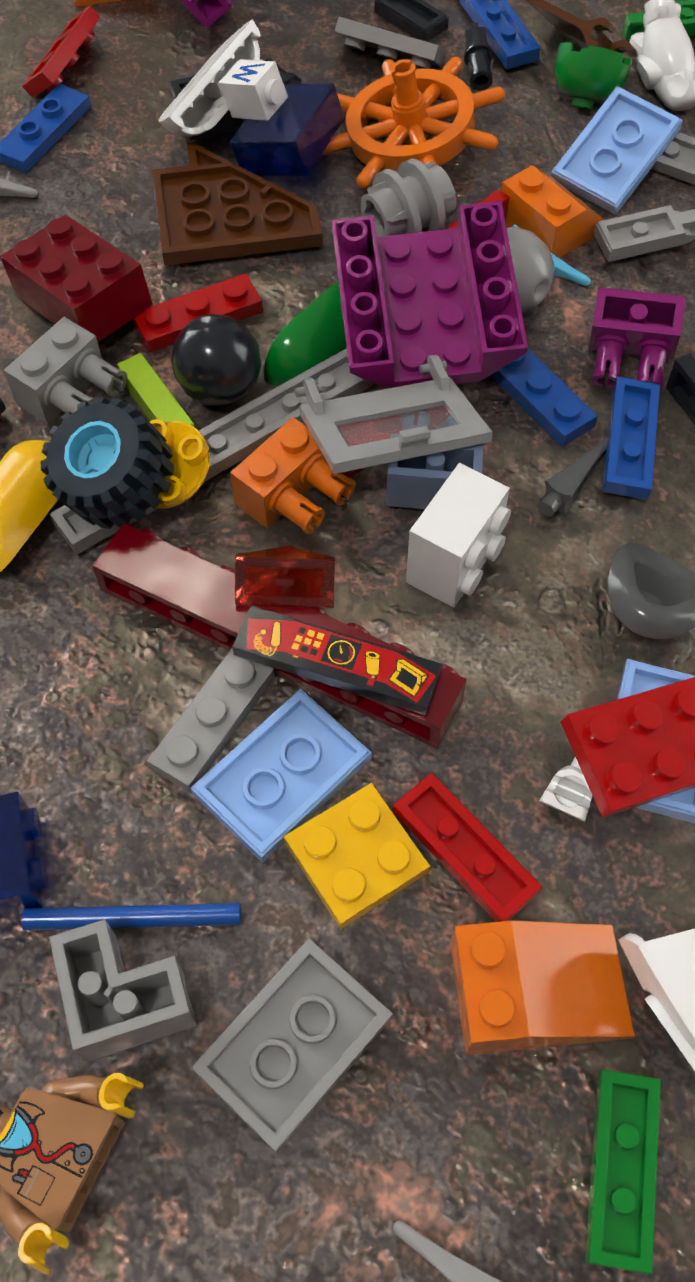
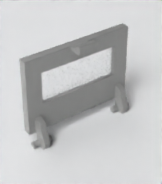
M437 355L428 356L427 364L419 365L421 374H431L433 377L431 381L322 401L320 393L323 392L322 384H316L312 377L303 379V387L295 388L296 397L306 396L309 404L299 405L300 416L333 474L492 442L493 432L451 377H448L445 371L447 369L446 361H441Z

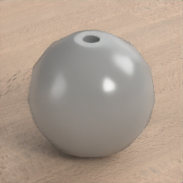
M508 227L507 233L521 311L524 314L537 307L549 293L554 278L555 266L549 247L532 231L518 227Z

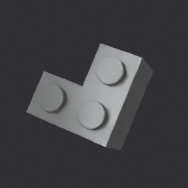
M106 919L49 937L72 1048L84 1061L90 1062L197 1026L184 973L175 956L125 971L117 936Z

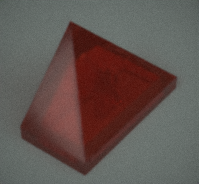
M290 545L235 555V605L334 608L335 557Z

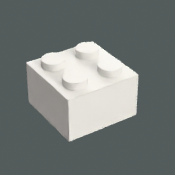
M459 463L409 531L406 583L453 608L464 593L468 596L472 595L482 578V566L487 559L494 562L505 544L506 537L501 535L511 515V510L506 508L510 488Z

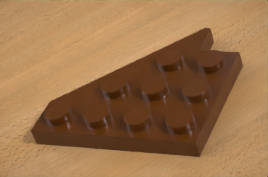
M193 142L187 143L190 165L152 170L164 265L323 246V233L316 205Z

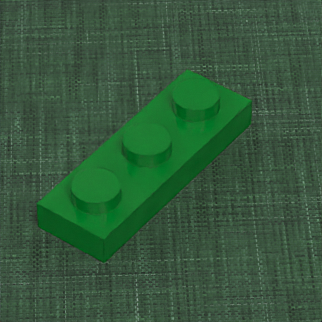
M605 1069L598 1072L586 1264L645 1275L652 1274L661 1079Z

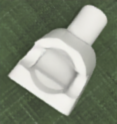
M574 757L571 765L561 768L554 775L539 802L585 822L592 800V793L576 757Z

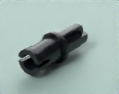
M476 22L471 24V28L465 30L466 51L464 52V61L469 67L470 86L479 91L489 88L493 83L490 66L493 53L487 43L485 27L478 26Z

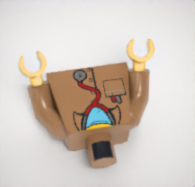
M113 1073L108 1077L84 1075L50 1080L43 1086L41 1091L26 1088L13 1110L0 1104V1220L6 1233L19 1246L18 1254L21 1261L45 1275L51 1271L44 1263V1257L48 1248L54 1243L63 1249H67L69 1246L68 1238L56 1230L70 1233L126 1123L117 1115L127 1119L135 1116L136 1111L125 1107V1098L134 1088L143 1090L144 1084L122 1073Z

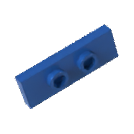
M58 84L0 141V162L27 173L91 108L89 95Z

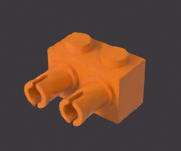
M294 417L287 421L230 472L234 503L237 507L267 529L283 515L300 527L306 534L314 532V528L310 526V523L318 528L323 522L326 513L322 507H318L304 496L312 487L317 488L332 499L335 504L340 506L345 503V499L341 495L348 500L356 486L355 480L348 478L343 473L333 474L308 428Z

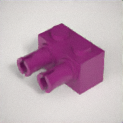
M598 287L589 343V351H597L594 373L591 379L592 383L602 387L605 371H608L606 388H613L617 376L619 377L622 356H640L637 380L648 382L649 376H651V383L660 384V391H662L666 360L674 359L680 340L686 297Z

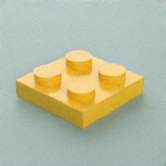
M372 783L283 836L285 845L340 929H343L424 877L430 871V865Z

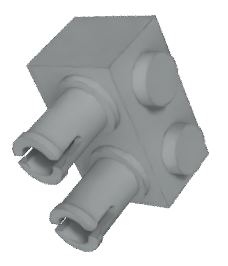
M66 317L61 318L3 370L16 405L47 425L62 411L65 413L68 410L71 413L77 411V404L87 401L92 405L95 399L83 393L89 385L94 384L108 395L114 397L118 395V391L112 388V385L122 392L127 383L125 371L114 367L102 359L96 336Z

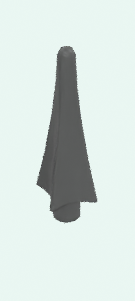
M608 436L604 437L580 459L545 481L546 494L539 500L540 503L538 504V510L542 515L552 517L558 510L566 517L589 475L605 454Z

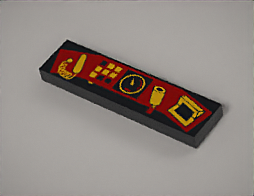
M252 605L232 646L235 656L423 715L427 714L442 670L441 663Z

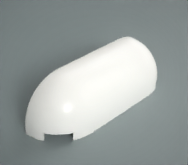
M252 19L218 48L163 112L158 121L163 127L178 135L196 136L210 130L229 110L218 84L239 59L263 61L260 59V48L257 40L261 37V34Z

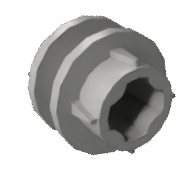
M414 158L400 163L396 172L386 169L377 173L373 179L372 187L367 189L368 193L363 195L361 199L362 217L374 215L377 237L445 229V222L448 221V217L452 216L456 211L457 203L453 184L443 168L436 164L434 165L433 161L423 164Z

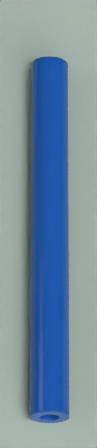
M241 904L25 908L22 911L21 925L23 931L69 930L106 919L111 928L241 925Z

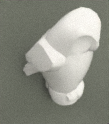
M650 0L644 5V32L635 33L629 41L637 50V71L646 89L655 90L658 98L670 110L685 111L695 107V54L689 36L680 19L681 6L679 3H675V0Z

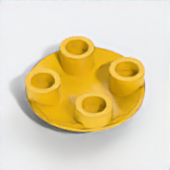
M159 419L151 420L150 423L167 440L165 443L171 448L173 454L169 461L174 465L173 475L165 476V479L171 485L167 493H159L158 499L161 503L157 508L175 507L191 498L202 486L210 465L209 447L204 436L195 427L179 421L164 422Z

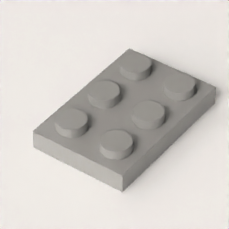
M309 938L196 1061L191 1069L277 1154L391 1021L393 1013Z

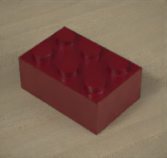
M66 214L52 220L45 228L28 239L19 241L12 249L0 256L15 295L53 324L66 317L94 334L97 342H100L153 305L141 264Z

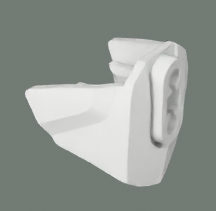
M695 928L649 941H644L642 937L633 933L626 934L619 939V942L643 990L651 993L644 999L695 1071Z

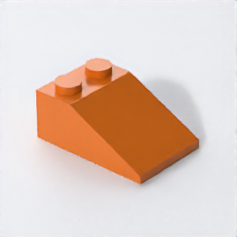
M501 921L455 926L450 946L466 1056L633 1039L635 1037L612 925Z

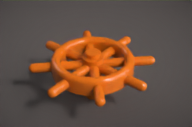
M458 56L450 58L441 71L435 69H416L415 63H412L409 59L396 62L388 59L382 64L385 76L366 86L355 98L339 93H333L329 96L328 104L330 107L347 112V132L320 140L317 143L316 150L320 155H328L351 148L355 156L366 165L356 178V183L361 189L368 188L377 173L386 169L396 172L400 163L412 158L421 161L423 164L433 161L434 165L442 166L460 154L467 145L492 151L497 148L498 139L493 134L475 130V110L500 103L505 99L506 92L502 87L498 86L472 94L469 87L456 77L463 65L461 58ZM437 99L444 101V103L433 106ZM456 116L453 123L441 121ZM370 119H374V120H377V121H381V122H378V123H375V124L366 126ZM428 135L436 136L430 140H426ZM388 137L384 143L376 141L378 139Z

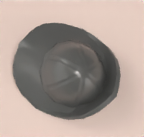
M629 542L616 550L608 574V596L615 615L626 627L636 634L653 639L677 637L695 627L694 572L683 567L673 559L639 543Z

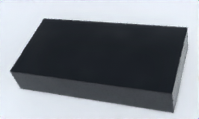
M375 0V13L416 39L428 42L448 28L449 16L423 0Z

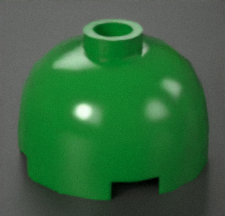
M560 43L555 60L554 76L556 85L561 93L572 98L571 106L593 110L594 103H604L617 86L620 88L624 87L629 75L632 58H624L622 53L589 45L588 48H581V51L578 52L573 50V43Z

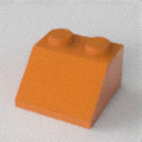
M533 165L502 182L501 192L509 196L506 228L513 227L515 224L519 228L532 231L549 247L550 252L558 258L563 257L594 238L595 224L604 220L557 180Z

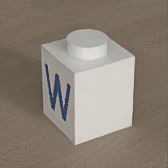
M239 59L218 83L232 118L268 121L288 98L278 67L274 61Z

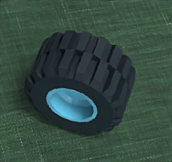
M105 397L95 398L92 405L84 401L77 404V411L74 413L68 410L61 416L64 421L58 427L55 425L48 433L52 436L51 441L44 443L42 453L47 456L46 459L41 461V471L47 475L43 480L46 487L53 492V496L93 526L97 524L105 529H111L113 524L119 528L122 524L130 526V519L134 518L139 522L147 517L145 511L148 508L152 507L155 510L161 503L158 499L159 493H167L171 485L165 479V476L173 475L174 465L169 461L173 454L171 448L165 443L167 440L132 404L127 405L122 399L113 398L109 402Z

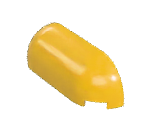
M28 440L18 443L0 461V572L12 561L58 501L52 495L53 492L46 487L43 479L47 475L41 471V461L47 458L42 453L43 445L49 441Z

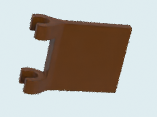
M526 0L555 28L582 41L588 46H597L619 53L628 52L634 56L637 52L628 41L612 42L602 32L608 31L614 34L616 30L605 18L581 20L544 0Z

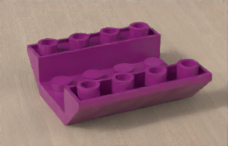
M502 201L460 205L458 228L377 237L374 215L331 220L351 374L385 388L433 380L431 374H421L419 365L427 364L428 356L437 355L441 361H446L447 369L445 371L455 384L482 381L528 352Z

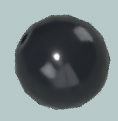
M207 314L190 321L175 338L171 364L174 378L189 397L208 406H227L240 401L253 389L261 370V356L258 342L245 325L231 316Z

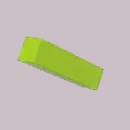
M141 353L117 364L118 369L125 371L127 374L125 388L150 421L155 419L164 422L179 421L194 427L192 420Z

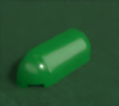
M339 281L334 283L289 321L276 336L264 364V380L266 382L280 386L282 382L289 381L347 348Z

